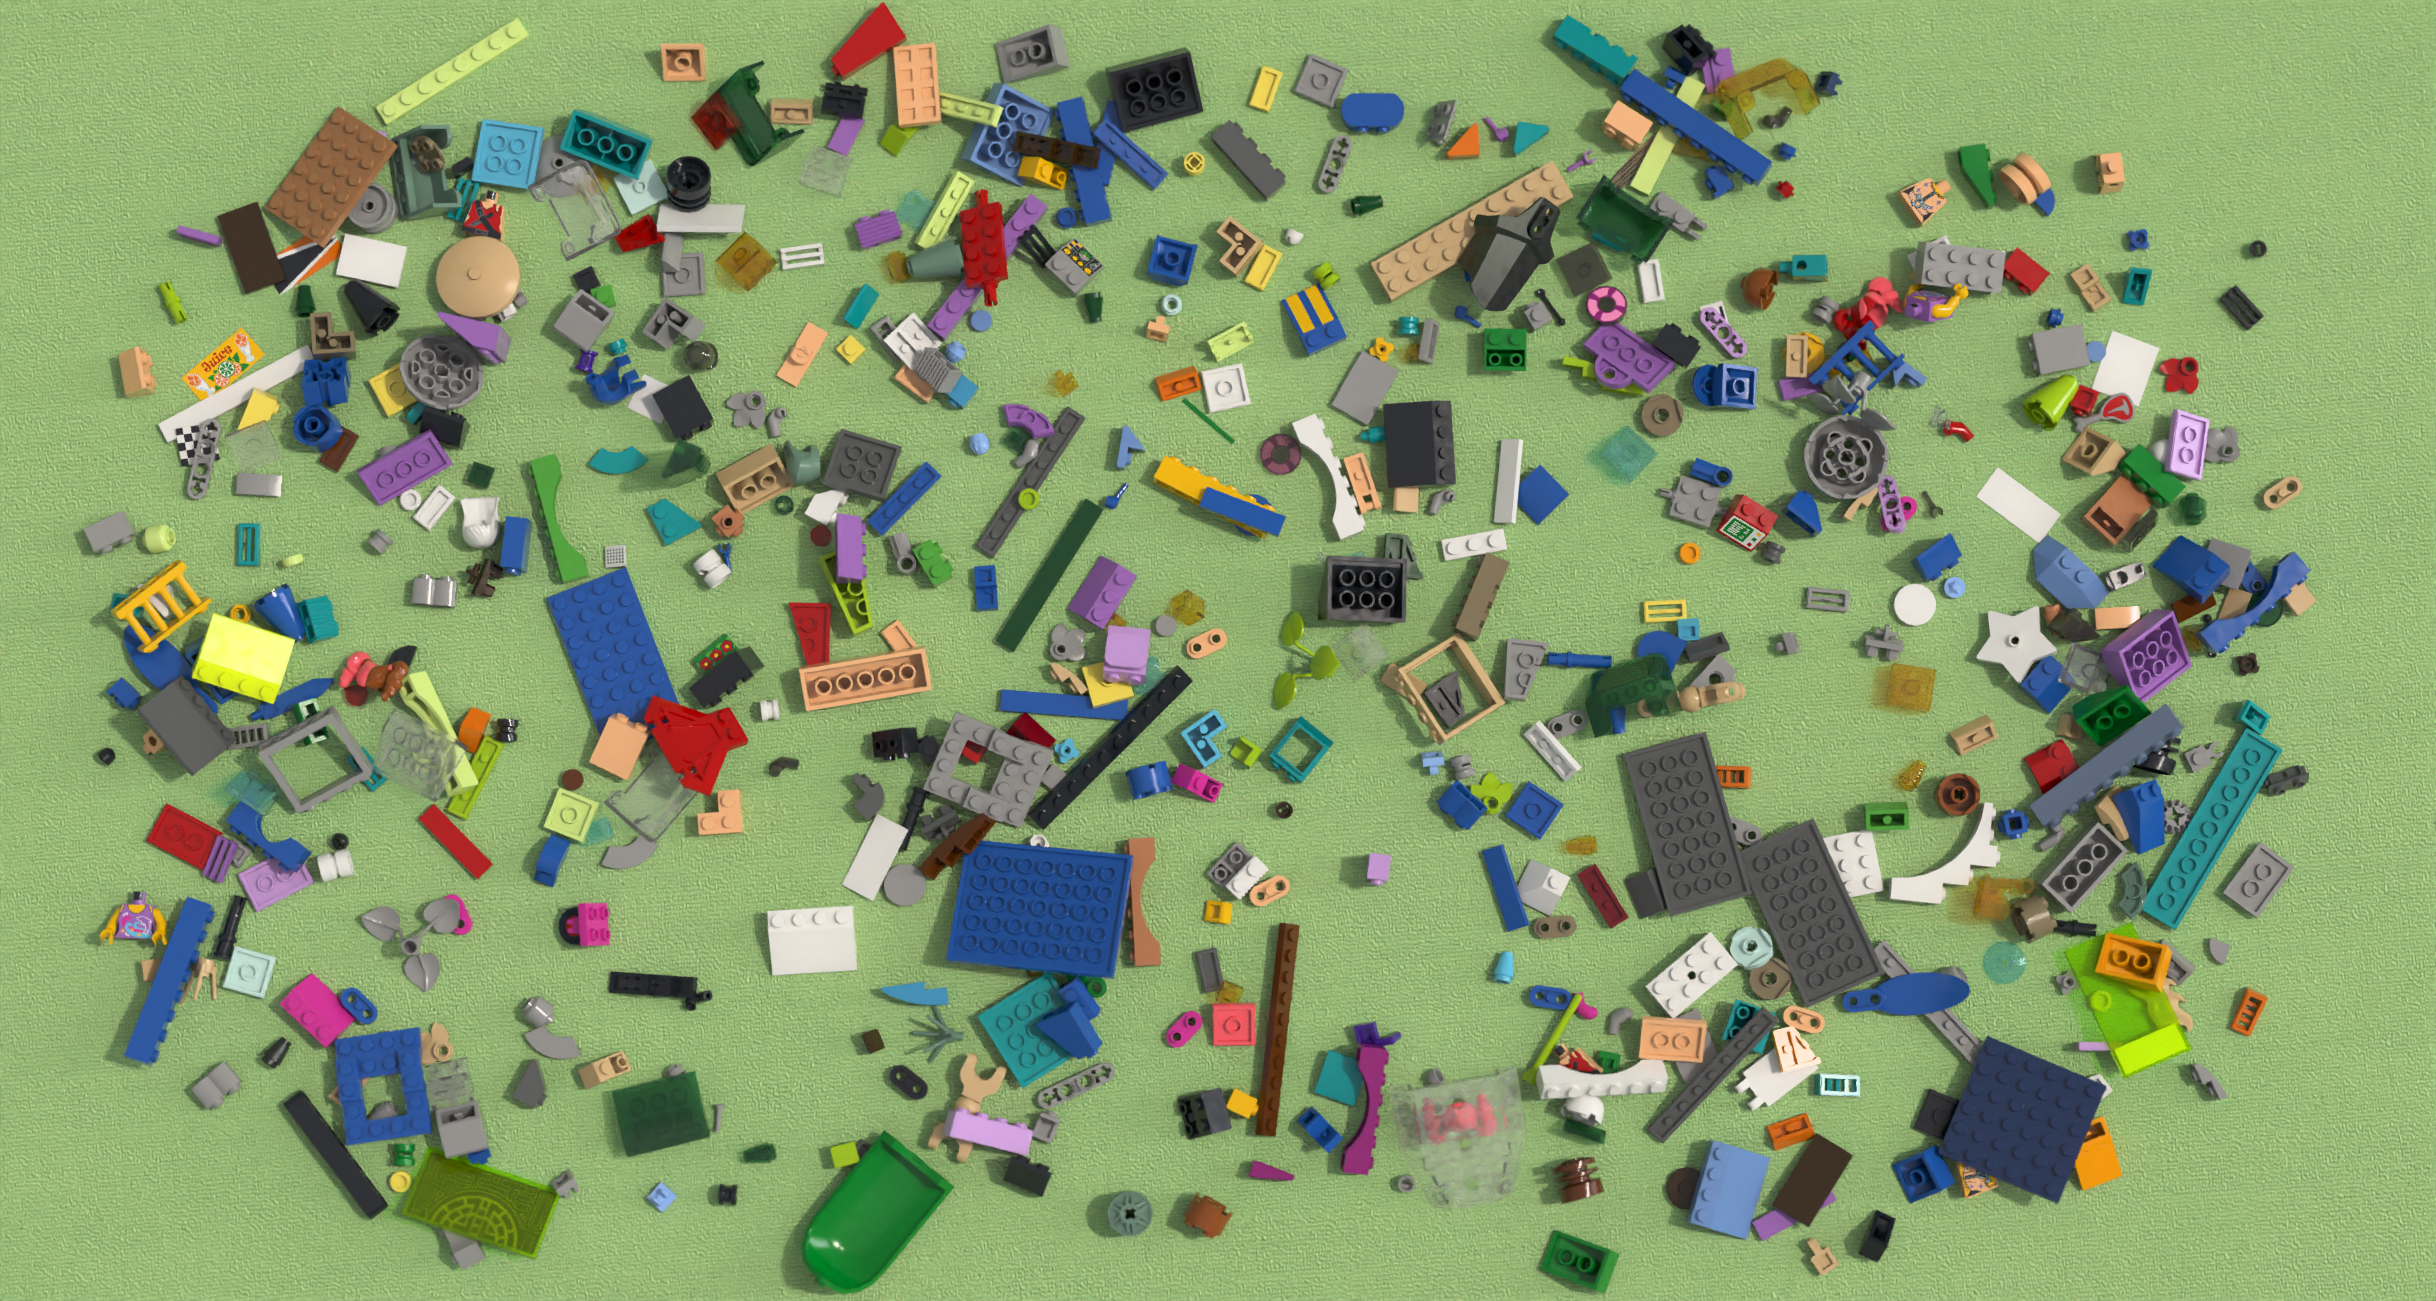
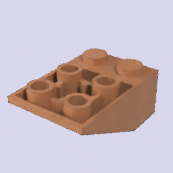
M2121 474L2080 520L2111 548L2132 528L2153 501L2144 492L2140 491L2129 478Z

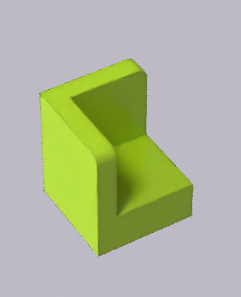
M1241 736L1230 752V755L1248 768H1251L1261 754L1262 749Z
M856 1141L830 1148L835 1168L858 1163L860 1159L856 1148Z

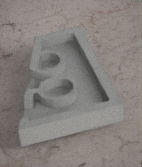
M1507 638L1503 700L1525 701L1548 647V642Z

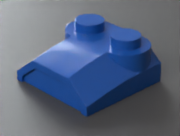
M1157 235L1147 275L1155 281L1174 286L1188 285L1198 245Z
M1726 363L1718 364L1713 374V402L1720 408L1731 407L1755 410L1757 408L1756 385L1758 368Z

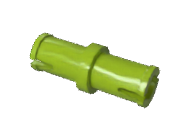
M167 281L166 284L165 282L160 284L158 289L165 300L164 305L170 310L175 323L180 324L179 321L181 323L187 321L188 316H186L183 310L180 297H177L171 282Z

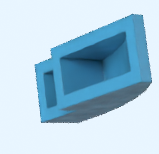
M925 982L882 987V992L906 1002L921 1005L949 1004L947 987L926 990Z

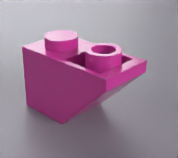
M1181 763L1171 781L1182 789L1212 803L1215 802L1223 785L1200 771Z

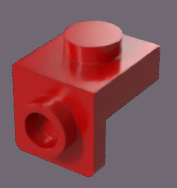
M2079 384V389L2070 403V409L2073 410L2072 413L2081 417L2085 415L2090 416L2100 394L2099 391Z

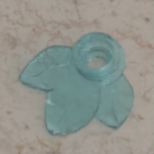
M919 190L908 192L905 196V203L899 207L897 212L899 223L910 221L913 228L921 232L936 203L931 199L925 198L924 194ZM913 197L919 198L918 204H912L911 200Z
M1156 656L1148 657L1145 677L1146 685L1131 684L1132 689L1136 693H1148L1167 676L1159 672L1160 663Z

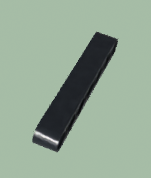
M299 1090L283 1103L286 1109L364 1213L372 1220L388 1208L389 1205L307 1095L302 1090Z

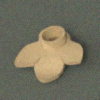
M435 1022L431 1033H421L423 1064H432L437 1060L444 1062L453 1056V1046L448 1042L449 1033L443 1025ZM441 1047L447 1049L445 1055L440 1054L439 1050Z

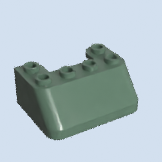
M419 125L391 139L392 142L398 145L391 155V164L399 215L403 220L444 215L462 207V196L457 189H447L448 181L445 176V169L440 172H424L419 166L420 161L409 147L415 137L423 135L433 140L441 151L448 148L453 139L450 125Z

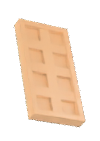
M927 43L893 47L900 128L941 124L936 44Z

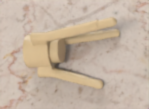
M198 958L197 963H194L190 980L186 984L180 1004H183L196 974L198 979L193 1000L197 999L203 977H209L210 974L212 978L213 1000L217 999L216 973L218 967H214L215 961Z

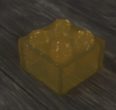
M1893 663L1890 669L1885 706L1923 713L1930 712L1936 669Z

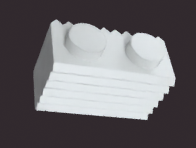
M1254 855L1225 887L1238 900H1242V897H1245V894L1254 887V884H1257L1259 878H1262V875L1268 872V867Z

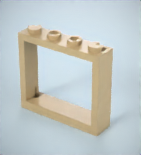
M1460 632L1393 674L1396 685L1405 692L1407 702L1414 706L1418 712L1419 720L1427 726L1430 737L1439 745L1505 704V701ZM1451 647L1489 707L1445 734L1406 674Z

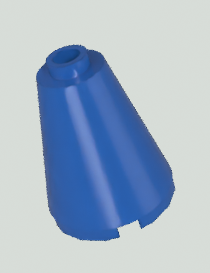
M288 583L281 585V588L278 590L274 589L252 604L254 610L279 634L295 639L294 643L305 637L303 634L305 629Z

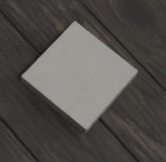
M1310 53L1294 93L1332 109L1349 69Z
M703 252L682 254L679 272H664L662 267L664 298L706 295Z
M2212 538L2207 550L2213 552L2230 565V574L2220 586L2238 591L2253 552L2252 550Z

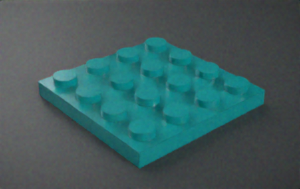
M1048 972L977 1016L1022 1089L1073 1057L1072 1054L1036 1026V1023L1043 1014L1067 1005L1065 1004L1066 1001H1063L1061 994H1058L1059 985L1052 974Z

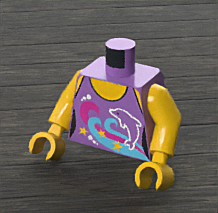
M1957 283L1953 287L1955 291V296L1953 297L1924 288L1919 289L1924 285L1913 284L1909 287L1904 298L1905 315L1925 322L1953 318V311L1960 303L1959 299H1965L1968 296L1966 285L1962 287L1960 283Z
M133 891V904H122L121 907L116 909L109 919L105 930L100 933V942L102 943L104 938H109V944H113V935L115 934V938L152 939L155 946H157L159 940H162L163 945H166L167 922L155 905H145L146 892Z

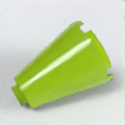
M2064 374L2022 401V404H2025L2022 408L2026 416L2035 425L2038 423L2043 425V430H2054L2079 389L2077 379L2072 375Z

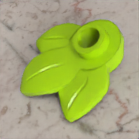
M1489 772L1483 778L1481 785H1471V794L1486 805L1488 809L1485 813L1487 814L1497 813L1501 809L1502 804L1510 800L1513 792L1511 782L1500 785L1499 780L1492 772ZM1489 800L1495 802L1493 808L1488 807L1487 802Z

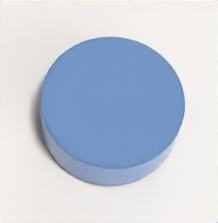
M978 310L972 315L971 324L975 330L985 332L992 325V317L987 311Z
M2092 341L2086 345L2090 362L2097 363L2105 357L2106 348L2101 342Z

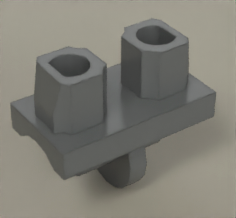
M947 804L938 809L941 815L939 819L934 821L930 814L920 819L923 827L921 829L928 841L934 837L938 841L944 837L947 838L950 836L949 834L956 831L954 826L961 822L955 810L952 811Z

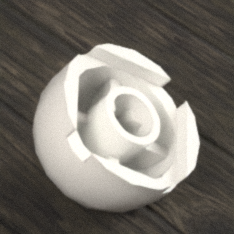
M1597 1096L1570 1097L1565 1099L1561 1113L1565 1117H1567V1114L1573 1116L1572 1121L1591 1127H1595L1597 1123L1598 1127H1600L1604 1116V1104Z

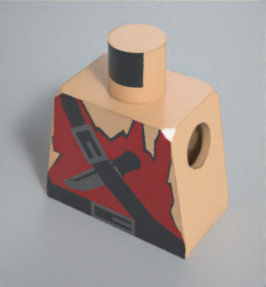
M487 190L484 201H473L461 230L464 234L491 237L503 243L505 208L497 204L499 193Z
M1562 1043L1553 1050L1560 1059V1062L1556 1065L1593 1075H1599L1604 1071L1601 1066L1579 1047L1570 1053Z

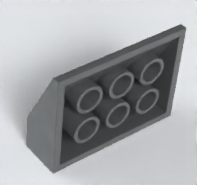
M183 675L174 680L136 711L191 777L237 740L231 730L222 723L218 715L211 710L204 698L195 691L191 683Z

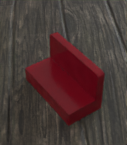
M1024 713L1006 732L1021 740L1032 741L1047 748H1050L1056 742V739L1027 713Z

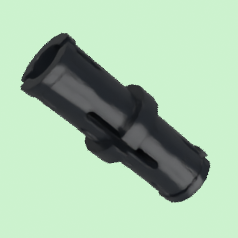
M2056 920L2057 927L2053 929V933H2067L2075 937L2076 935L2095 937L2097 924L2081 923L2078 920Z

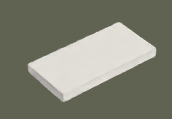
M660 204L657 231L741 233L745 205L707 204L705 208L697 212L687 213L675 209L671 204Z

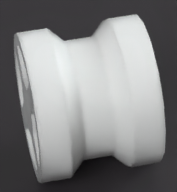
M773 699L770 702L761 700L762 720L767 721L769 718L780 720L778 699Z

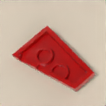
M789 602L807 665L829 662L831 603Z

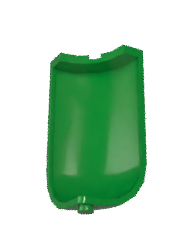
M884 1130L814 1215L805 1230L801 1245L802 1258L808 1270L816 1277L814 1281L822 1288L827 1286L833 1291L842 1294L857 1293L871 1286L891 1266L954 1186L937 1171L929 1167L914 1152L908 1150L900 1141Z

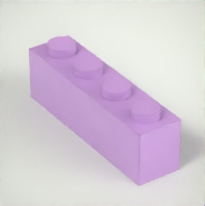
M957 1107L956 1111L948 1110L943 1135L1028 1155L1033 1131L1026 1129V1124L1015 1122L1014 1126L1007 1124L1008 1120L996 1117L995 1121L989 1120V1115L976 1112L974 1116L969 1114V1110Z

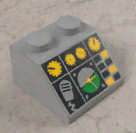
M1075 238L1059 249L1045 264V268L1075 297L1105 267Z

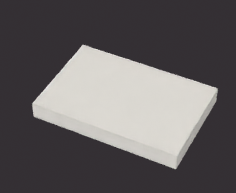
M345 234L336 275L399 289L408 247Z

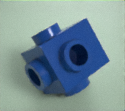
M2016 808L2005 810V815L1999 816L2000 820L1997 821L1999 833H2003V837L2009 836L2010 840L2022 838V833L2028 832L2027 828H2029L2027 815H2024V811L2017 812ZM2009 821H2013L2015 823V827L2013 829L2010 828Z

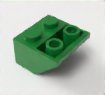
M1485 328L1483 331L1484 371H1526L1527 329Z

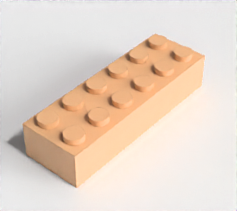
M925 645L805 665L799 668L806 711L932 690Z

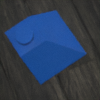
M1799 490L1783 509L1782 513L1815 538L1822 531L1817 505L1810 493L1805 490L1803 492Z

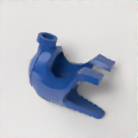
M627 354L613 358L609 367L601 375L590 373L585 377L586 383L590 385L592 397L601 405H617L633 393H636V391L646 387V381L633 382L639 378L635 369L623 374L621 383L619 382V368L631 363Z

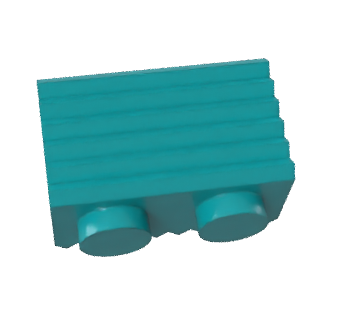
M327 595L305 599L297 603L309 644L330 640L339 636V626L334 620L332 612L333 605Z

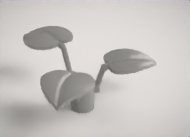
M1857 371L1848 387L1839 375L1824 382L1823 388L1836 400L1831 401L1826 395L1821 393H1811L1807 396L1822 412L1829 415H1837L1839 409L1835 405L1840 400L1848 404H1854V396L1859 397L1863 395L1860 417L1865 423L1881 431H1891L1897 428L1877 410L1866 409L1865 404L1869 393L1867 387L1872 378L1863 371Z
M447 898L432 901L424 910V918L430 923L419 935L411 934L406 938L401 928L397 927L400 924V916L391 907L381 906L364 914L361 918L367 930L379 940L391 941L395 938L396 931L399 933L403 952L407 955H414L405 963L406 976L424 992H427L438 979L440 963L434 954L426 953L422 955L418 951L422 945L421 938L432 926L439 933L452 932L459 923L460 905L457 901Z

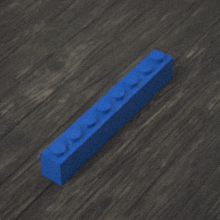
M1635 68L1620 87L1621 98L1629 104L1635 103L1643 114L1647 116L1651 114L1656 118L1655 121L1663 127L1669 126L1672 128V132L1681 139L1685 137L1691 141L1689 144L1699 151L1702 149L1707 152V156L1714 162L1719 160L1725 164L1724 168L1732 174L1736 172L1741 175V179L1748 185L1754 184L1758 187L1771 169L1772 161Z
M187 896L124 1054L127 1059L152 1067L153 1062H157L160 1055L159 1046L161 1042H165L168 1031H166L167 1026L173 1022L176 1011H174L176 1003H180L183 998L184 991H182L184 983H188L190 980L192 963H196L200 952L197 950L200 943L203 944L206 940L207 931L205 930L208 923L211 924L215 917L214 908L211 904Z

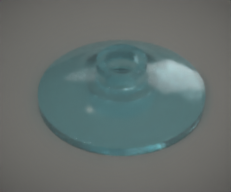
M2010 942L1993 944L1988 948L1983 958L1985 973L1991 980L2000 984L2015 982L2022 976L2025 970L2026 961L2022 950ZM2005 958L2009 960L2007 967L2002 965V960Z

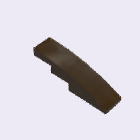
M1017 131L1013 152L1097 169L1101 149Z

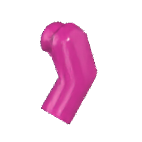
M1583 992L1573 993V997L1575 994L1582 996V1000L1575 1010L1576 1013L1587 1020L1596 1018L1598 1011L1595 1007L1585 1004Z

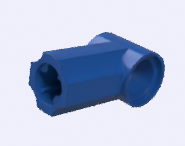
M1699 458L1695 459L1690 472L1691 476L1712 483L1720 488L1729 486L1733 476L1727 467H1720ZM1725 473L1728 476V481L1724 483L1718 481L1717 474Z

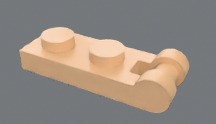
M1361 452L1343 458L1361 514H1366L1368 510L1374 508L1375 510L1381 509V503L1364 453ZM1371 495L1372 501L1365 503L1363 497Z

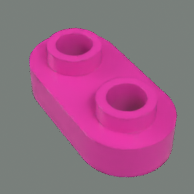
M1904 496L1900 498L1902 508L1904 503L1910 505L1909 510H1904L1903 508L1905 522H1907L1915 514L1917 504L1913 498ZM1897 502L1890 509L1895 508L1897 506ZM1883 515L1880 519L1881 528L1884 531L1891 533L1889 532L1885 524V519ZM1892 515L1895 519L1894 527L1898 526V520L1896 515Z
M454 894L447 895L445 898L459 903V921L463 920L465 922L463 928H459L457 925L453 932L459 935L469 933L473 927V922L462 898Z
M1195 1011L1186 1012L1168 1030L1166 1039L1169 1045L1176 1048L1183 1046L1201 1028L1202 1018L1200 1014ZM1191 1017L1196 1020V1024L1190 1026L1187 1022ZM1174 1033H1179L1181 1035V1039L1179 1041H1175L1173 1039Z

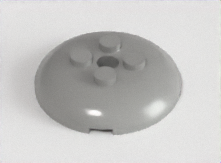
M430 334L417 338L405 349L400 361V375L405 388L416 400L431 408L440 410L461 408L476 398L483 385V366L478 355L465 342L452 336L442 337L437 336V334Z

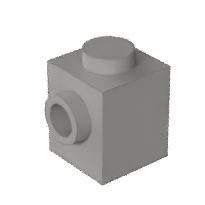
M1534 301L1525 307L1526 311L1522 315L1532 333L1550 324L1553 320L1542 301L1538 304Z

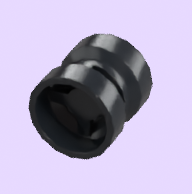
M498 719L497 726L500 732L496 734V740L517 742L518 735L514 731L518 727L519 720Z

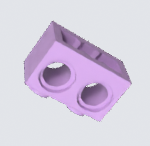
M1375 853L1368 855L1365 880H1370V885L1382 886L1383 882L1386 883L1388 881L1391 856Z

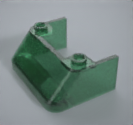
M763 60L738 69L711 96L714 110L744 161L749 166L758 165L785 150L805 133L804 129L792 133L783 127L775 130L755 97L760 90V82L755 73L765 64Z

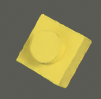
M852 335L836 349L851 365L866 351Z

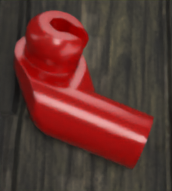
M1949 421L1943 427L1945 435L1959 434L1966 443L1974 437L1973 433L1962 422Z

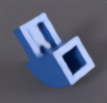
M551 834L538 859L533 880L554 887L560 868L567 857L571 844L570 841Z
M1312 1106L1296 1120L1327 1153L1335 1148L1343 1139Z

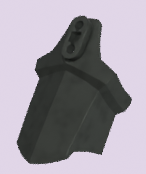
M1538 198L1529 208L1516 217L1506 215L1486 216L1481 214L1475 217L1474 228L1476 233L1457 262L1471 276L1470 287L1483 309L1488 311L1506 310L1538 265L1547 264L1555 257L1550 241L1560 215V209L1546 198Z

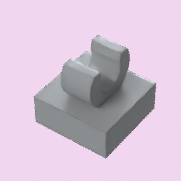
M1795 632L1783 634L1784 641L1775 644L1778 652L1787 650L1789 655L1801 652Z
M569 1169L551 1181L560 1197L564 1194L569 1199L570 1195L567 1191L571 1188H574L577 1192L579 1191L578 1183Z

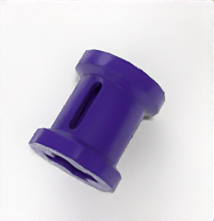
M580 348L579 362L574 368L586 373H593V363L599 353L592 350L586 353Z

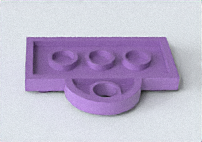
M1617 321L1605 322L1583 344V349L1597 358L1595 362V376L1598 382L1607 388L1621 389L1633 383L1649 394L1675 368V362ZM1606 373H1612L1614 374V377L1611 379H1607L1603 375Z

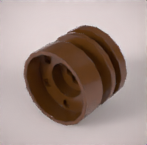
M1594 1156L1574 1158L1552 1168L1553 1174L1563 1173V1176L1556 1178L1555 1182L1566 1183L1565 1187L1558 1190L1562 1204L1605 1192L1601 1178H1590V1174L1598 1170L1597 1167L1587 1168L1588 1164L1596 1162Z

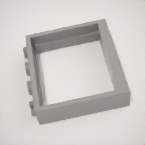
M333 705L261 743L258 749V754L298 814L303 811L308 812L321 801H329L334 797V794L349 790L353 784L359 781H366L371 777L373 765ZM332 723L360 768L300 800L271 755Z

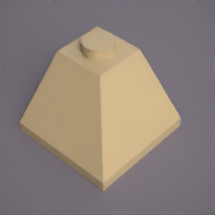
M2086 426L2061 460L2094 476L2114 470L2126 452L2114 439Z

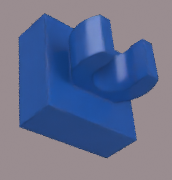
M1669 65L1664 73L1665 76L1669 77L1665 87L1673 90L1676 82L1683 84L1687 75Z
M489 1144L488 1149L468 1153L471 1164L479 1162L480 1165L488 1163L487 1158L492 1157Z

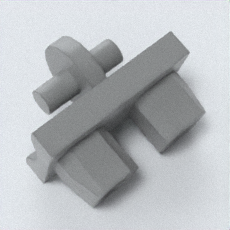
M1885 624L1884 630L1876 628L1875 635L1865 633L1866 655L1877 657L1879 647L1886 648L1885 658L1896 661L1900 651L1903 652V640L1893 639L1897 637V632L1890 631V625Z

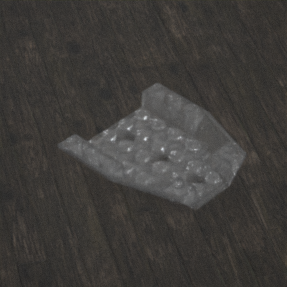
M1515 1065L1494 1069L1495 1074L1413 1089L1411 1085L1389 1088L1400 1151L1431 1207L1445 1209L1466 1208L1497 1202L1515 1192L1526 1130ZM1457 1097L1464 1100V1104L1459 1108L1452 1105V1101ZM1467 1138L1471 1141L1470 1146L1465 1149L1461 1148L1459 1142ZM1475 1179L1478 1185L1474 1189H1468L1466 1187L1467 1181Z

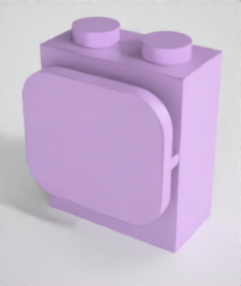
M1108 626L1103 680L1112 683L1119 681L1128 682L1132 685L1145 684L1150 629Z

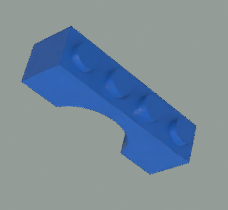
M241 800L226 820L231 824L229 828L238 835L241 833L246 835L247 839L245 841L256 848L259 845L263 848L262 853L272 860L275 857L279 860L280 863L278 865L285 871L289 872L291 869L297 873L312 852L291 837L281 842L268 841L263 835L261 828L263 815Z

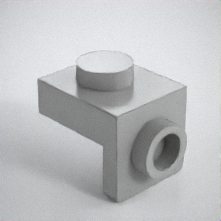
M1046 1110L1045 1113L1041 1112L1032 1136L1052 1143L1061 1121L1057 1118L1058 1114L1050 1110Z

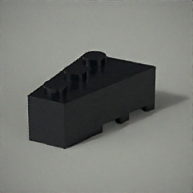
M749 646L736 650L689 687V689L703 708L709 706L714 708L723 701L722 697L734 693L738 690L737 686L748 682L754 677L755 673L765 666Z

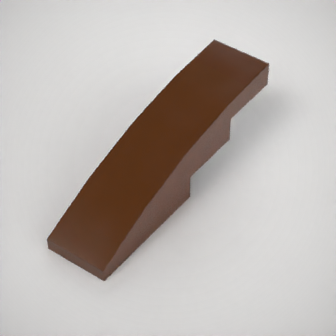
M984 813L976 816L948 836L927 857L918 870L932 880H935L945 865L952 868L964 852L971 855L996 822Z

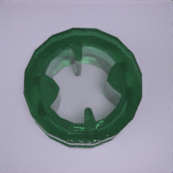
M780 496L775 501V509L781 515H788L794 509V502L789 496ZM782 500H787V503L790 502V506L787 507L786 511H782V507L779 509V504H782Z

